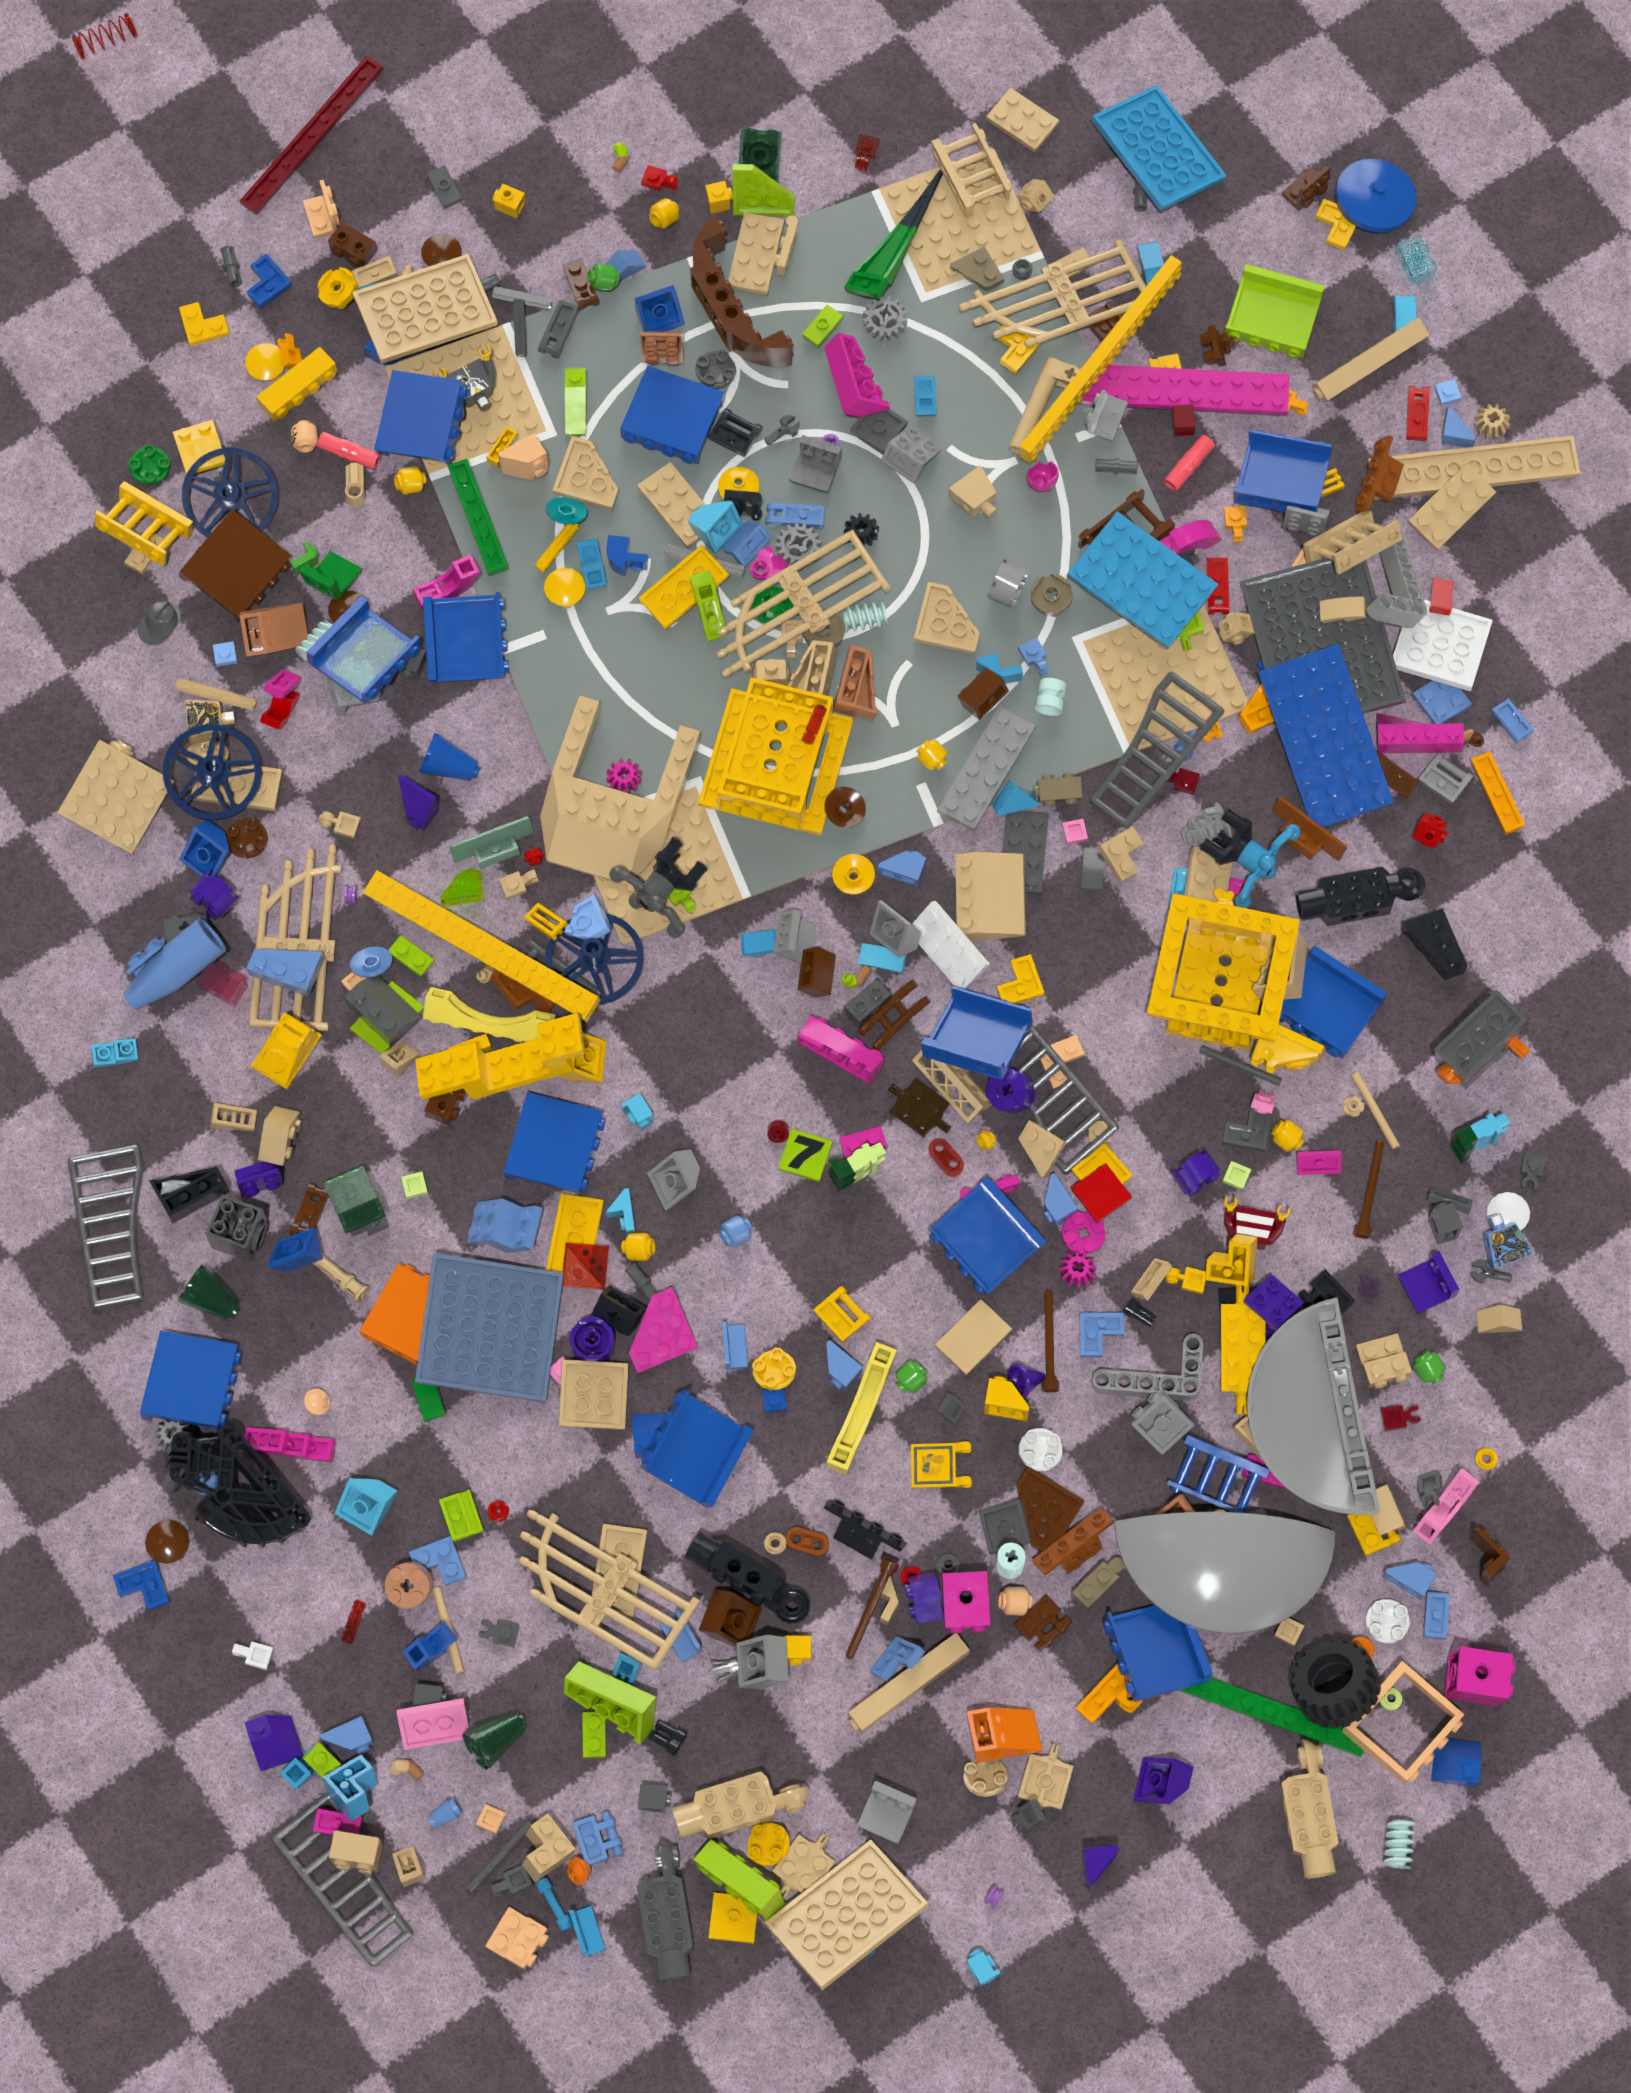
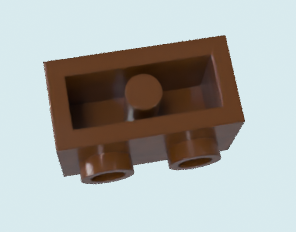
M343 222L340 223L328 240L331 253L336 257H344L354 267L367 265L377 252L376 241Z
M986 668L967 687L963 688L957 697L963 708L980 720L1009 690L1002 678L989 668Z
M820 947L804 949L797 990L814 998L831 995L836 954Z
M459 1089L431 1097L424 1110L425 1116L450 1126L452 1120L456 1121L460 1109H458L461 1101H465L467 1097L466 1091Z

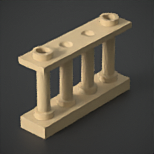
M976 123L972 124V135L948 145H942L939 138L931 143V151L965 217L973 214V206L976 202L1000 192L1008 200L1012 190L1009 179L1004 178L985 141L986 136L983 129H979ZM975 142L980 149V152L956 162L951 161L949 158L950 152ZM985 159L989 166L988 169L964 179L963 177L960 178L957 174L958 169ZM992 175L998 184L974 195L968 194L966 191V186Z
M1367 510L1307 541L1303 546L1307 563L1327 558L1334 561L1336 574L1339 575L1401 541L1402 535L1398 520L1383 527L1374 523L1372 511Z

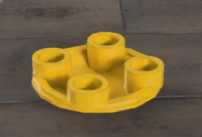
M270 343L254 346L245 358V367L249 376L261 381L277 380L285 368L282 363L279 347Z
M572 568L554 570L548 575L544 584L546 597L552 603L565 609L580 601L586 591L584 578Z
M774 1348L761 1354L752 1364L753 1376L756 1382L768 1390H780L787 1387L796 1375V1364L793 1358L786 1352H783L781 1348Z
M776 1823L755 1825L747 1842L749 1858L756 1864L764 1867L773 1866L781 1862L787 1855L790 1847V1837L787 1831Z

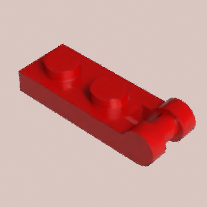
M1415 386L1408 387L1406 440L1427 441L1430 387H1423V389L1415 388Z
M1207 558V576L1218 584L1216 590L1208 598V615H1214V613L1227 615L1229 614L1228 558ZM1215 600H1222V604H1215Z

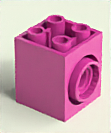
M987 1571L943 1573L941 1575L944 1630H949V1634L962 1633L963 1629L970 1628L972 1633L985 1632L986 1628L990 1626ZM968 1593L971 1596V1602L969 1604L962 1603L959 1598L960 1594Z
M1463 1646L1455 1649L1448 1655L1445 1698L1492 1706L1502 1704L1513 1694V1684L1511 1683V1675L1515 1671L1513 1654Z

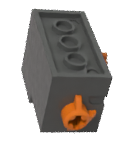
M1498 990L1494 991L1434 1049L1435 1060L1441 1065L1437 1069L1438 1076L1446 1084H1460L1466 1090L1510 1049L1522 1060L1531 1051L1520 1041L1528 1033V1020Z

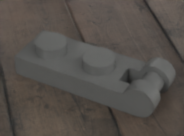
M559 300L539 344L538 352L550 353L555 358L560 356L564 342L578 314L579 306ZM550 340L556 342L554 346L549 345Z

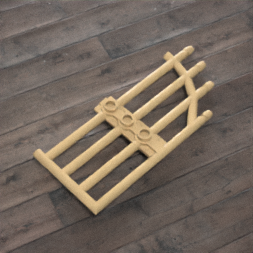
M1118 239L1114 242L1116 248L1064 267H1062L1060 262L1051 263L1041 268L1043 274L986 295L977 290L973 293L975 299L961 303L958 308L960 311H966L969 308L972 309L981 305L988 314L975 318L972 321L974 326H980L983 323L995 320L1006 327L993 332L994 339L1017 332L1033 336L1034 338H1029L1024 342L1026 347H1032L1035 344L1043 343L1125 313L1134 301L1090 317L1084 307L1136 288L1142 293L1146 285L1122 240ZM1118 255L1121 256L1125 263L1071 283L1067 276L1068 273ZM1129 272L1134 280L1082 300L1079 299L1076 290ZM1046 281L1052 290L997 311L989 303ZM1054 298L1057 299L1060 308L1019 323H1015L1005 317ZM1062 315H1065L1069 322L1068 325L1049 332L1031 328Z
M853 529L730 601L732 607L740 605L741 602L744 604L737 619L717 631L720 636H724L729 631L736 629L735 642L716 653L719 659L737 650L739 661L721 672L724 678L729 677L732 673H736L742 668L745 674L752 671L750 664L807 630H810L812 634L822 631L826 626L830 625L828 618L879 588H882L884 593L891 590L890 585ZM851 541L855 550L802 580L797 572L798 570L846 542ZM861 556L866 564L865 566L819 593L811 594L807 588L808 586ZM869 572L872 573L876 579L875 582L827 610L822 611L818 602ZM778 582L784 590L783 592L750 610L757 594ZM788 598L794 605L793 608L743 636L744 624ZM800 614L804 621L803 624L750 655H746L744 645Z
M330 844L328 847L327 866L314 868V850L308 849L304 872L291 878L292 861L286 860L284 863L282 885L269 898L267 896L269 894L268 885H262L260 889L261 896L259 900L255 949L323 952L325 960L317 977L314 1021H301L303 995L294 992L292 1017L313 1030L328 1031L329 1027L328 1022H322L327 962H334L335 940H329L334 874H339L342 871V865H335L336 845ZM326 875L320 940L308 939L313 877ZM304 881L299 939L286 938L290 888ZM281 898L278 937H265L267 912ZM253 977L249 1027L274 1028L280 1021L282 987L273 986L271 1019H258L261 980Z
M529 1510L527 1516L545 1527L541 1540L525 1531L520 1535L524 1541L529 1542V1544L538 1549V1564L533 1561L531 1562L530 1559L523 1556L519 1559V1563L539 1575L545 1594H541L540 1591L531 1589L529 1594L534 1599H538L539 1602L656 1671L700 1601L693 1597L690 1602H687L635 1571L638 1564L619 1553L615 1559L557 1524L559 1520L557 1515L552 1513L548 1519L543 1515H539L534 1510ZM552 1533H556L611 1566L604 1578L548 1545ZM547 1554L598 1584L593 1595H588L548 1571ZM630 1578L682 1608L684 1611L678 1621L625 1591L623 1588ZM551 1583L586 1603L579 1615L557 1602ZM617 1597L670 1627L672 1630L665 1640L612 1609L611 1607ZM604 1617H610L660 1647L654 1658L648 1657L598 1627Z

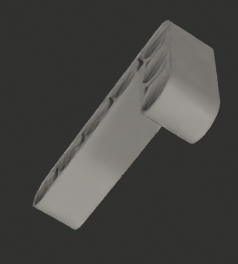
M1402 537L1401 541L1380 552L1393 595L1381 593L1367 607V613L1373 620L1413 628L1427 615V608L1406 540Z
M1190 1334L1184 1339L1180 1376L1098 1370L1093 1375L1092 1388L1099 1394L1149 1398L1154 1392L1160 1393L1164 1390L1162 1387L1164 1383H1170L1174 1389L1165 1392L1173 1400L1192 1401L1197 1398L1201 1387L1203 1340L1196 1334ZM1194 1342L1198 1345V1349L1190 1350L1187 1344ZM1192 1363L1196 1365L1197 1370L1191 1372L1185 1366ZM1098 1378H1104L1107 1380L1108 1384L1105 1386H1099L1096 1383V1380ZM1124 1379L1130 1385L1127 1388H1122L1118 1382ZM1147 1381L1152 1387L1145 1390L1140 1386V1383ZM1186 1385H1193L1196 1391L1188 1393L1184 1387Z

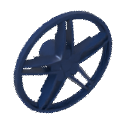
M220 448L200 457L187 472L182 487V504L188 519L193 521V527L207 538L212 533L209 530L227 510L233 509L237 513V510L241 507L251 524L262 532L271 522L278 503L277 484L269 467L255 454L239 448ZM226 454L222 482L194 476V473L203 463L213 457ZM230 454H234V479H228ZM238 455L255 462L261 467L268 479L239 483ZM191 479L214 486V492L190 483ZM270 483L271 487L246 494V488ZM189 486L215 498V501L204 514L205 516L200 523L193 516L189 506ZM271 490L272 497L269 511L264 520L257 526L244 500ZM218 506L222 510L205 529L203 525Z
M205 724L185 731L171 744L163 763V781L171 800L186 814L202 820H222L240 813L251 803L260 785L261 765L255 748L244 735L223 725ZM213 731L205 758L188 750L185 751L178 748L185 739L196 733ZM217 731H220L219 754L216 756L212 755ZM225 733L243 743L249 751L252 760L223 761ZM174 752L197 761V765L194 766L174 755ZM171 758L196 772V775L178 796L172 788L169 777ZM254 765L253 769L234 772H229L228 770L229 767ZM255 772L250 792L236 806L226 778ZM199 782L202 786L182 802L180 799ZM210 786L225 811L205 813L197 811L186 804L206 787ZM220 786H223L232 806L230 810L217 790Z
M606 914L611 925L609 927L610 930L613 923L622 927L631 936L636 951L608 949L606 946L610 932L605 934L603 943H601L599 938H589L583 941L579 938L568 936L564 933L565 928H563V933L561 935L557 934L555 941L550 938L545 953V966L553 970L552 952L557 941L576 954L578 959L565 968L564 972L560 975L566 978L580 967L582 970L568 979L574 981L590 971L601 994V997H599L601 1000L598 1005L611 1003L626 995L637 983L644 964L643 948L637 933L624 920L611 914ZM572 918L566 921L568 925L570 924ZM562 936L568 941L581 947L580 950L578 951L567 942L561 940L559 937ZM611 957H637V959L611 960ZM636 963L635 970L629 981L613 993L606 966ZM602 972L609 991V995L606 996L597 977V974Z

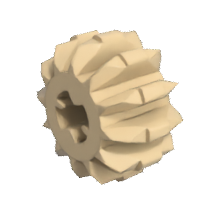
M1490 404L1486 408L1481 407L1479 413L1475 416V421H1477L1475 422V428L1479 429V435L1486 433V439L1492 435L1495 440L1498 438V435H1505L1506 430L1510 426L1508 422L1510 416L1505 414L1506 409L1499 410L1498 404L1495 408H1492Z

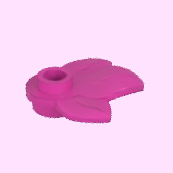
M768 546L757 553V560L751 564L750 573L755 579L766 580L787 568L789 561L784 564V556L778 557V555H773L771 546ZM763 569L764 572H757V570Z

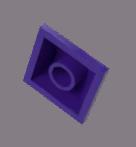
M400 775L399 783L408 820L407 823L414 829L421 828L425 831L439 812L436 796L403 775Z
M264 1715L244 1722L261 1772L291 1762L295 1757L297 1759L303 1757L291 1716Z
M1143 1757L1133 1801L1158 1804L1172 1803L1189 1789L1194 1767L1177 1759Z

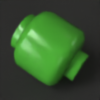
M597 263L588 271L587 279L593 289L611 291L619 283V272L616 271L613 265Z
M1427 1350L1414 1359L1413 1369L1423 1383L1431 1381L1432 1384H1435L1444 1378L1442 1373L1446 1370V1366L1436 1352H1429Z
M907 1361L896 1372L895 1376L898 1380L896 1385L904 1393L907 1391L916 1393L927 1382L926 1374L928 1371L918 1361Z

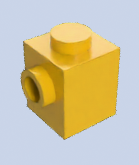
M722 181L705 185L710 213L730 210V200H733L731 188H727L726 182Z
M502 184L501 188L495 191L492 199L495 210L514 218L519 216L526 203L524 192Z
M784 1636L787 1640L789 1665L800 1666L802 1662H811V1636Z

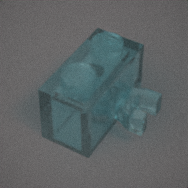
M1420 235L1397 243L1396 254L1411 286L1434 279L1437 264L1434 259H1431L1428 244L1426 241L1423 242Z

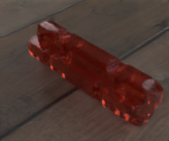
M816 705L814 707V715H811L805 729L807 732H804L801 738L805 744L812 745L816 738L814 735H817L823 721L822 717L824 718L827 712L823 705Z
M360 1600L354 1601L352 1605L353 1611H350L345 1625L346 1631H343L341 1640L348 1644H352L354 1641V1633H357L362 1618L361 1613H364L366 1604Z

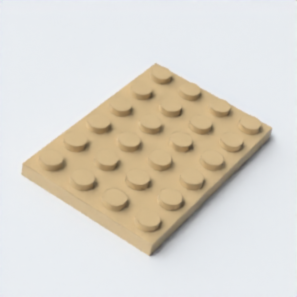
M469 254L353 292L354 300L381 364L498 325Z
M869 1840L765 1922V1926L818 1987L824 1990L928 1908L929 1905L875 1843Z

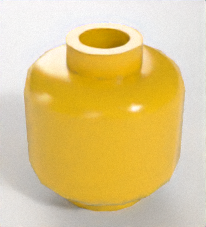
M662 199L651 206L649 219L655 227L661 229L668 228L678 221L679 207L677 203L670 199Z
M416 466L400 468L397 474L394 475L396 490L404 495L421 492L423 484H426L425 473L421 472Z
M927 739L916 750L918 753L917 760L928 771L935 768L939 771L947 763L945 758L948 752L937 740L929 741Z
M1280 1120L1271 1132L1273 1143L1286 1152L1293 1149L1298 1150L1304 1142L1302 1139L1303 1130L1291 1120H1285L1284 1122Z
M629 1233L626 1240L622 1241V1252L626 1254L628 1260L647 1261L655 1253V1241L648 1233Z

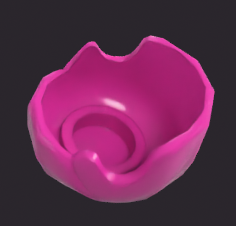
M1049 461L1048 464L1038 462L1034 467L1029 468L1026 474L1028 485L1040 492L1053 489L1059 478L1058 467L1052 461Z

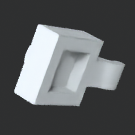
M251 1642L250 1648L234 1644L232 1653L235 1656L245 1657V1665L267 1670L273 1647Z

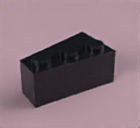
M1443 908L1403 922L1400 931L1412 941L1416 949L1420 950L1444 980L1465 973L1467 963Z
M217 1167L193 1171L190 1174L180 1176L173 1175L169 1176L170 1178L149 1180L172 1224L221 1198V1195L230 1193L228 1185Z

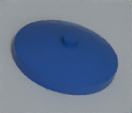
M1364 159L1352 163L1341 173L1335 188L1336 203L1344 217L1355 226L1370 232H1390L1402 227L1412 216L1417 201L1416 190L1409 176L1396 165L1379 159Z

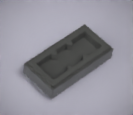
M445 165L426 173L443 209L462 202V198Z
M1431 1187L1427 1200L1435 1204L1446 1202L1448 1205L1454 1203L1457 1211L1468 1215L1473 1203L1471 1199Z

